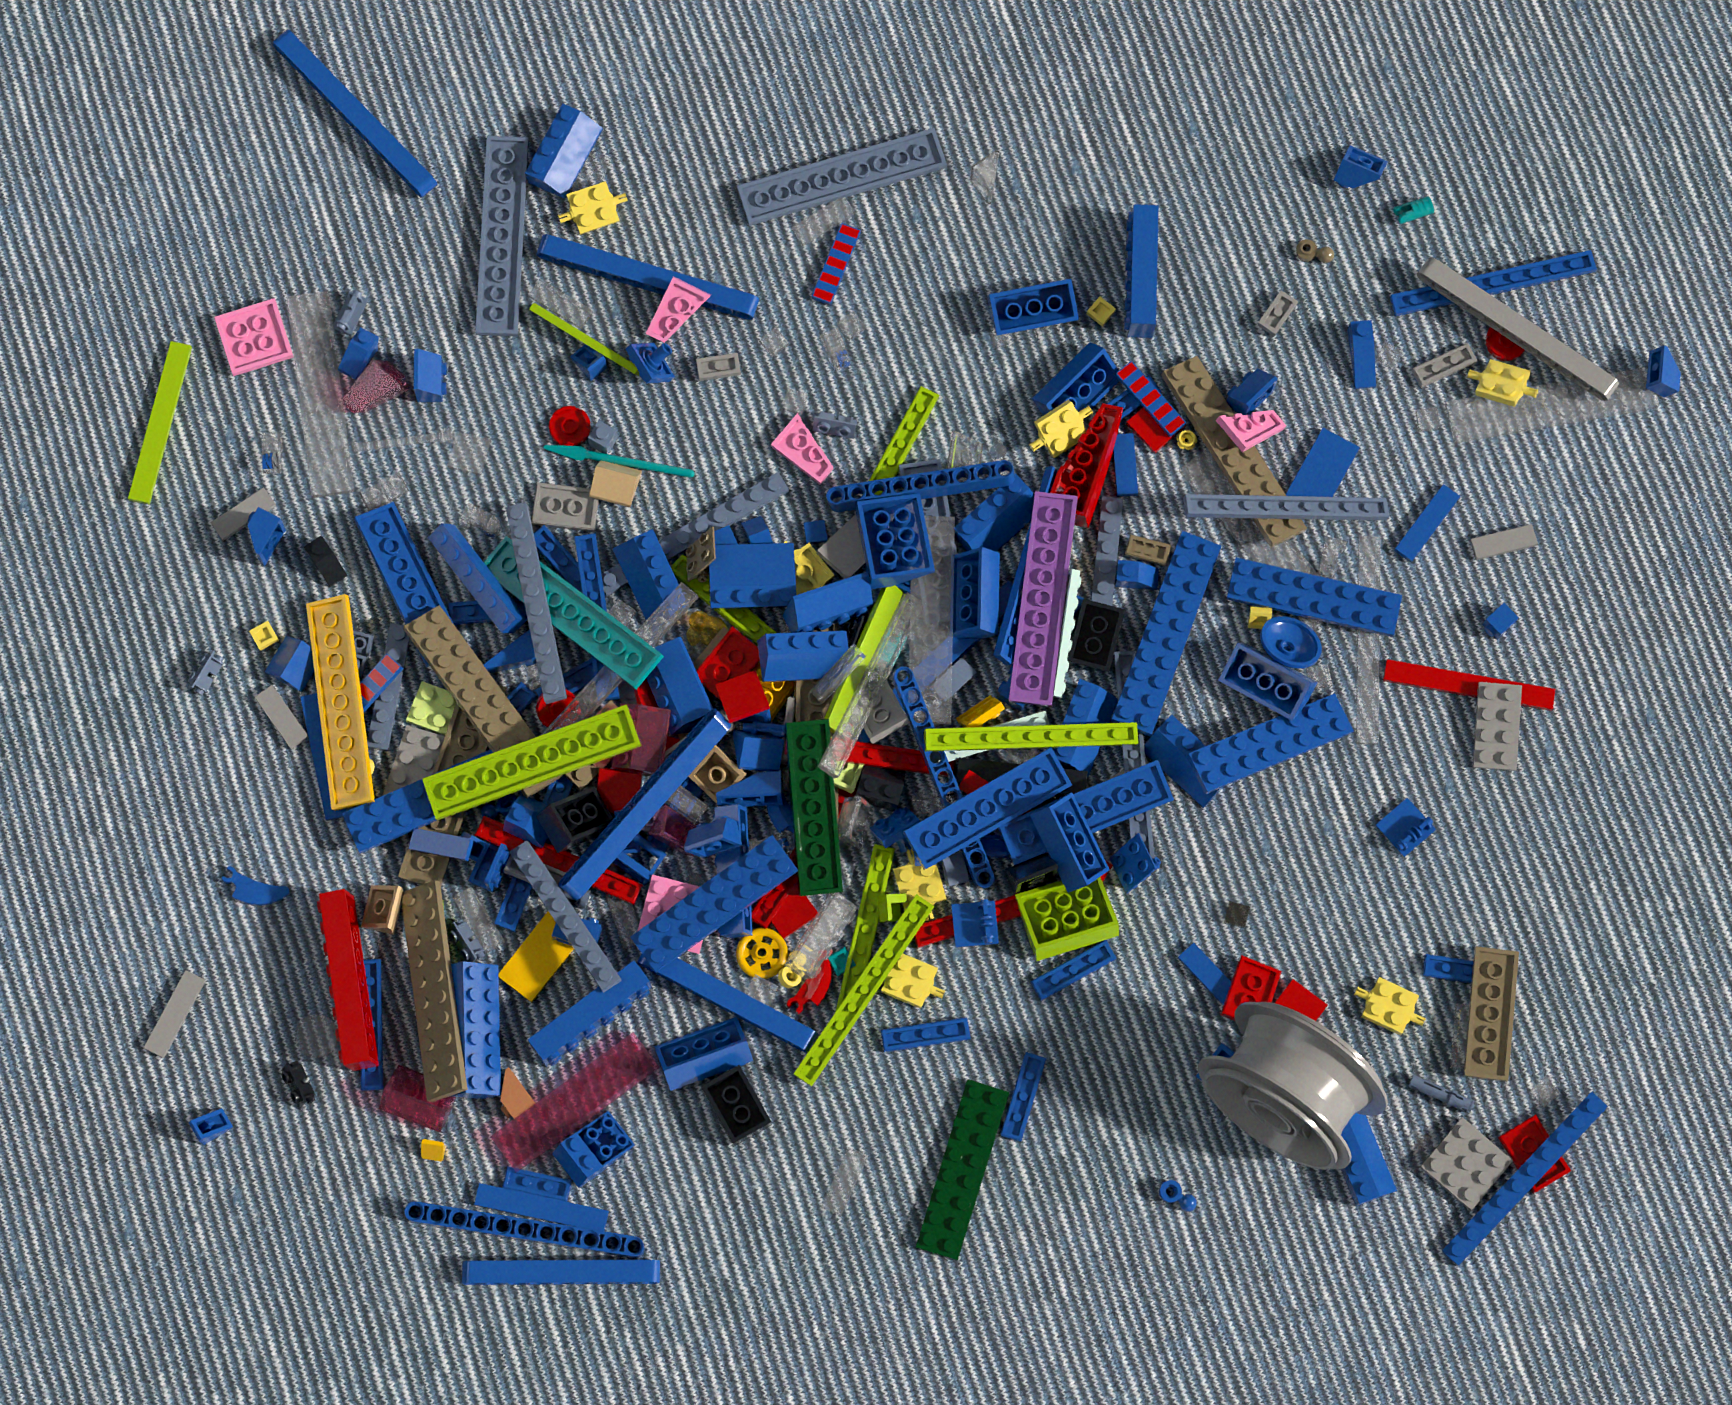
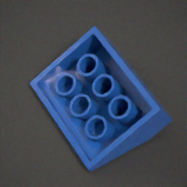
M920 493L857 502L856 517L871 589L891 587L935 572Z
M794 543L715 545L716 559L709 564L710 609L787 607L792 596L796 595Z

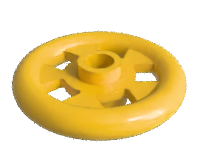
M753 929L752 936H744L738 942L736 959L742 971L750 977L768 979L777 975L786 965L788 959L787 944L782 936L772 929ZM763 936L772 939L771 945L761 942ZM751 940L757 943L753 946L752 950L746 947ZM763 949L766 951V955L759 956L758 951ZM773 949H779V959L772 958ZM750 955L752 956V959L756 962L752 966H750L746 961V958ZM770 963V969L761 970V964Z

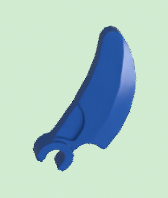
M782 790L783 805H768V815L779 833L789 830L794 834L792 809Z
M231 866L227 867V871L233 874L232 877L226 878L222 876L224 883L233 884L236 887L232 897L249 905H269L282 900L290 892L286 886L268 885L250 879L236 872Z

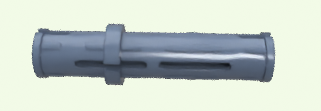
M1413 1074L1408 1086L1447 1103L1446 1106L1459 1108L1469 1114L1475 1102L1457 1094L1455 1090L1445 1089Z

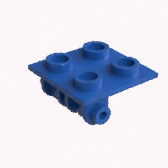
M1408 798L1376 824V827L1404 857L1436 830L1432 825V819L1428 816L1425 818Z
M1139 833L1109 858L1127 894L1132 889L1138 887L1139 883L1145 881L1153 871L1159 869L1161 864L1159 858H1151Z
M983 899L980 902L951 904L955 948L999 944L995 901Z

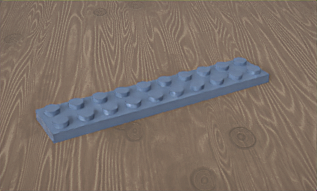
M931 128L737 185V191L748 224L751 226L947 168V163L935 128Z
M487 136L476 335L518 337L528 137Z

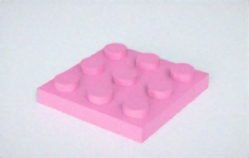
M275 298L214 317L233 376L294 358Z
M652 875L638 931L695 891L699 886ZM703 940L690 948L688 952L700 954Z

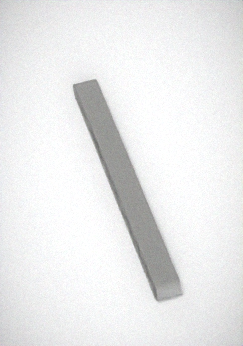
M1429 257L1418 271L1417 277L1423 283L1598 399L1608 401L1619 385L1618 380L1611 374L1439 260Z

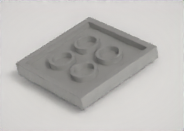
M1461 1117L1419 1168L1469 1211H1472L1513 1160L1467 1120Z

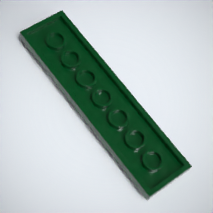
M829 719L786 722L785 732L799 896L843 892Z
M967 1079L915 1248L958 1261L1007 1102L1008 1091Z

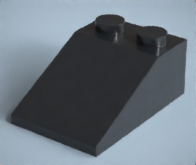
M1044 853L1016 865H1013V862L1008 864V868L1005 869V875L1013 894L1016 895L1054 881L1058 865Z

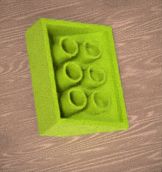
M1101 877L1089 885L1071 892H1067L1061 880L1015 895L1036 961L1119 936V923Z

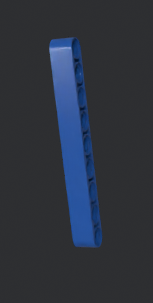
M1000 460L835 486L828 490L826 498L832 511L845 512L856 510L858 501L920 493L921 499L1009 486L1015 480V473L1011 462ZM1003 471H1009L1007 475H1000ZM983 474H987V475H988L987 478H984V479L979 478V477H980L981 475H983ZM960 478H967V480L964 482L958 481ZM940 481H946L944 485H937ZM920 484H925V487L921 489L916 488ZM900 487H903V488H904L903 491H901V492H896V489H897V488H900ZM877 491H884L881 495H874ZM862 494L860 498H854L855 495ZM841 497L840 501L833 502V499Z
M642 953L637 961L639 965L805 1053L809 1052L818 1036V1033L813 1029L679 958L657 973Z
M660 1260L462 1261L463 1285L660 1283Z

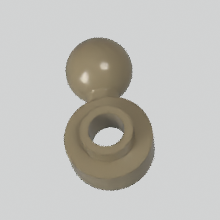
M1302 240L1296 247L1297 257L1304 262L1312 261L1315 257H1318L1321 262L1329 263L1334 258V251L1330 247L1326 246L1317 249L1316 244L1312 240ZM1309 247L1310 250L1306 252L1303 248Z

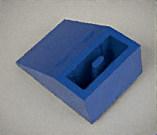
M607 1111L561 1142L552 1155L577 1187L580 1188L627 1153L635 1144L611 1113Z

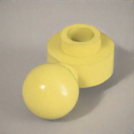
M798 950L792 951L789 954L788 962L790 965L783 967L778 973L779 982L786 988H792L801 981V972L798 968L805 963V955Z

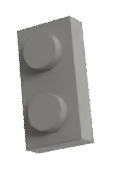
M1280 291L1257 326L1275 337L1297 306L1298 301L1285 292Z
M738 353L696 359L699 381L741 375Z

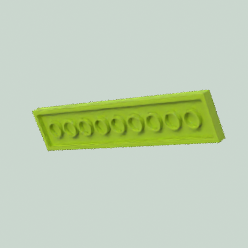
M626 704L425 777L422 780L435 819L440 820L640 747L641 743Z

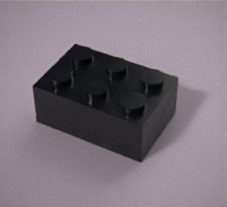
M1083 599L1067 661L1109 672L1125 609Z
M595 786L549 804L536 816L557 853L598 837L614 819Z
M740 1065L701 1086L703 1094L733 1147L772 1126L768 1114Z

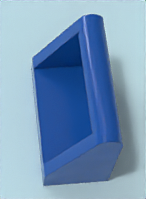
M637 834L633 841L658 858L651 870L649 871L624 852H621L612 863L645 886L667 854Z

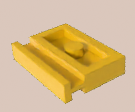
M989 695L955 719L963 728L982 727L983 723L989 719L992 720L998 717L1005 708L1001 701Z

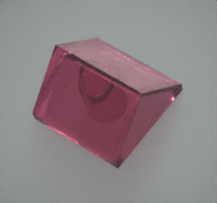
M665 804L657 815L648 834L683 855L694 856L691 853L685 852L684 845L689 830L696 828L698 824Z

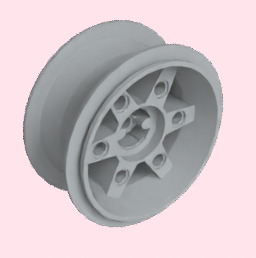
M1244 1002L1240 1004L1235 1010L1234 1017L1244 1039L1234 1055L1230 1058L1206 1056L1198 1064L1199 1076L1206 1093L1232 1122L1276 1153L1315 1169L1346 1168L1351 1162L1352 1156L1341 1134L1351 1117L1356 1113L1368 1116L1379 1115L1387 1108V1095L1378 1075L1355 1049L1313 1019L1275 1003Z

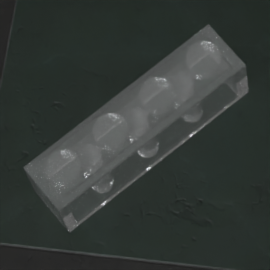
M838 892L830 893L784 965L804 980L815 978L821 971L820 965L822 962L827 960L832 954L833 949L831 948L834 943L843 937L845 926L854 920L856 916L854 912L858 907Z

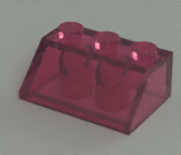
M627 704L641 746L613 756L612 768L654 774L664 762L671 710L639 704Z
M398 1065L383 1090L379 1110L422 1125L430 1130L441 1132L448 1120L456 1097L449 1096L434 1102L427 1101L424 1074Z

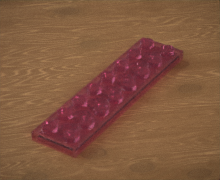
M633 1032L490 1137L513 1169L518 1172L658 1070L659 1066Z

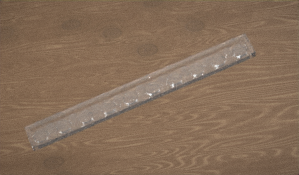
M1359 536L1358 585L1380 590V537ZM1357 629L1356 744L1378 745L1379 634Z
M681 582L635 634L654 647L699 597ZM604 666L541 735L587 719L623 679Z
M908 592L903 594L818 765V768L834 779L840 776L923 607L922 602Z

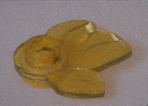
M696 611L689 618L690 627L686 632V638L691 646L697 645L700 641L708 646L723 627L727 630L728 628L720 618L709 617L705 612ZM696 619H702L703 623H698Z

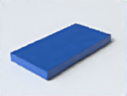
M1322 428L1289 487L1286 496L1333 497L1360 447Z

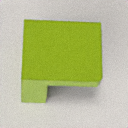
M906 893L878 896L880 922H895L900 919V903L907 902Z

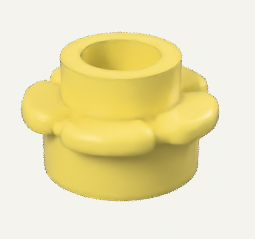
M1190 430L1180 432L1176 438L1178 441L1177 445L1181 449L1191 450L1195 447L1194 444L1197 443L1196 435Z

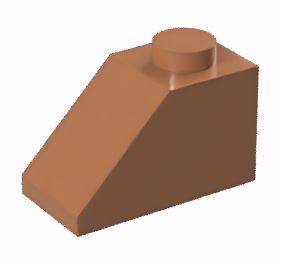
M508 1067L504 1075L500 1099L503 1106L500 1109L507 1118L512 1117L515 1121L536 1106V1104Z

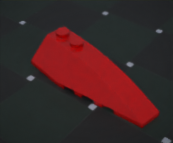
M1102 403L1089 423L1087 431L1081 435L1078 440L1079 443L1074 450H1071L1067 456V461L1057 471L1050 493L1078 496L1075 526L1089 528L1112 457L1123 407Z

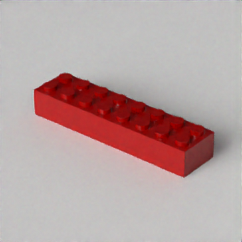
M345 889L320 893L317 908L318 912L322 913L323 921L320 922V929L322 935L325 934L326 943H323V950L325 956H328L329 964H326V971L328 977H331L332 985L329 986V992L335 1003V1007H332L334 1020H337L338 1024L335 1034L337 1041L341 1045V1050L338 1051L340 1063H343L344 1066L352 1071L378 1067V1054L363 962L355 897Z

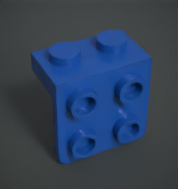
M501 843L500 847L490 844L481 863L476 862L468 882L493 893L494 888H498L502 881L501 873L510 857L507 846Z

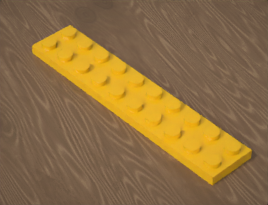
M343 594L306 603L331 809L337 811L375 802L349 596Z

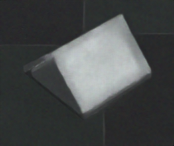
M997 150L971 167L970 182L984 201L990 205L999 159V151Z
M952 431L946 469L981 464L983 443L957 431ZM963 477L960 478L958 481L964 482L967 480V478Z
M861 796L845 798L838 818L839 841L860 850L863 849L875 809Z

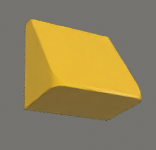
M423 1139L421 1142V1157L441 1162L444 1158L446 1146L443 1142Z

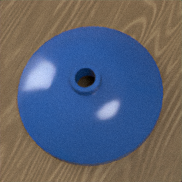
M1285 616L1269 619L1261 629L1260 640L1265 651L1272 659L1286 667L1298 669L1310 667L1318 661L1321 655L1322 646L1317 634L1300 620Z

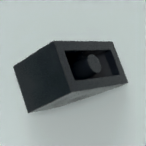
M322 535L304 546L307 555L329 587L348 576Z

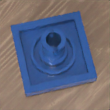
M655 343L630 344L625 349L629 354L630 361L635 364L640 372V377L646 384L670 382L675 378L664 360L672 354V349L668 344L662 343L658 348Z
M907 807L899 808L889 817L877 820L869 829L872 835L885 848L897 843L900 852L904 853L907 852L905 846L909 850L911 846L903 831L919 823L920 820Z

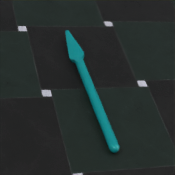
M543 446L546 450L578 461L584 459L605 461L689 478L695 475V472L691 469L588 451L583 446Z

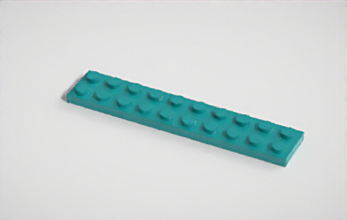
M505 536L484 563L503 588L524 603L513 543L508 536ZM540 562L552 626L637 690L664 656Z

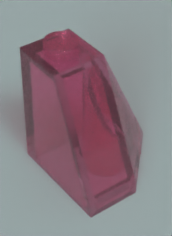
M372 360L342 400L347 404L346 407L351 412L366 413L407 392L410 386L406 382L403 383L404 375L389 361Z

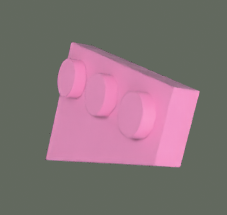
M673 276L646 334L665 343L711 295Z
M1274 410L1252 412L1251 415H1242L1240 413L1235 414L1233 417L1222 415L1216 420L1242 452L1283 431L1286 427Z
M797 413L772 442L771 447L821 485L832 472L833 465L821 447L818 446Z

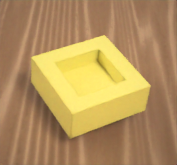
M1099 297L1087 310L1086 314L1103 327L1116 312V308L1102 297Z
M1250 607L1248 628L1262 629L1264 624L1272 617V608Z
M269 621L249 631L260 651L279 641Z

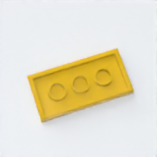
M549 912L544 915L498 974V978L531 1003L574 950L572 946L552 939L551 935L556 922Z

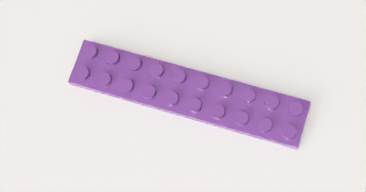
M1035 491L1009 702L1052 707L1078 496Z

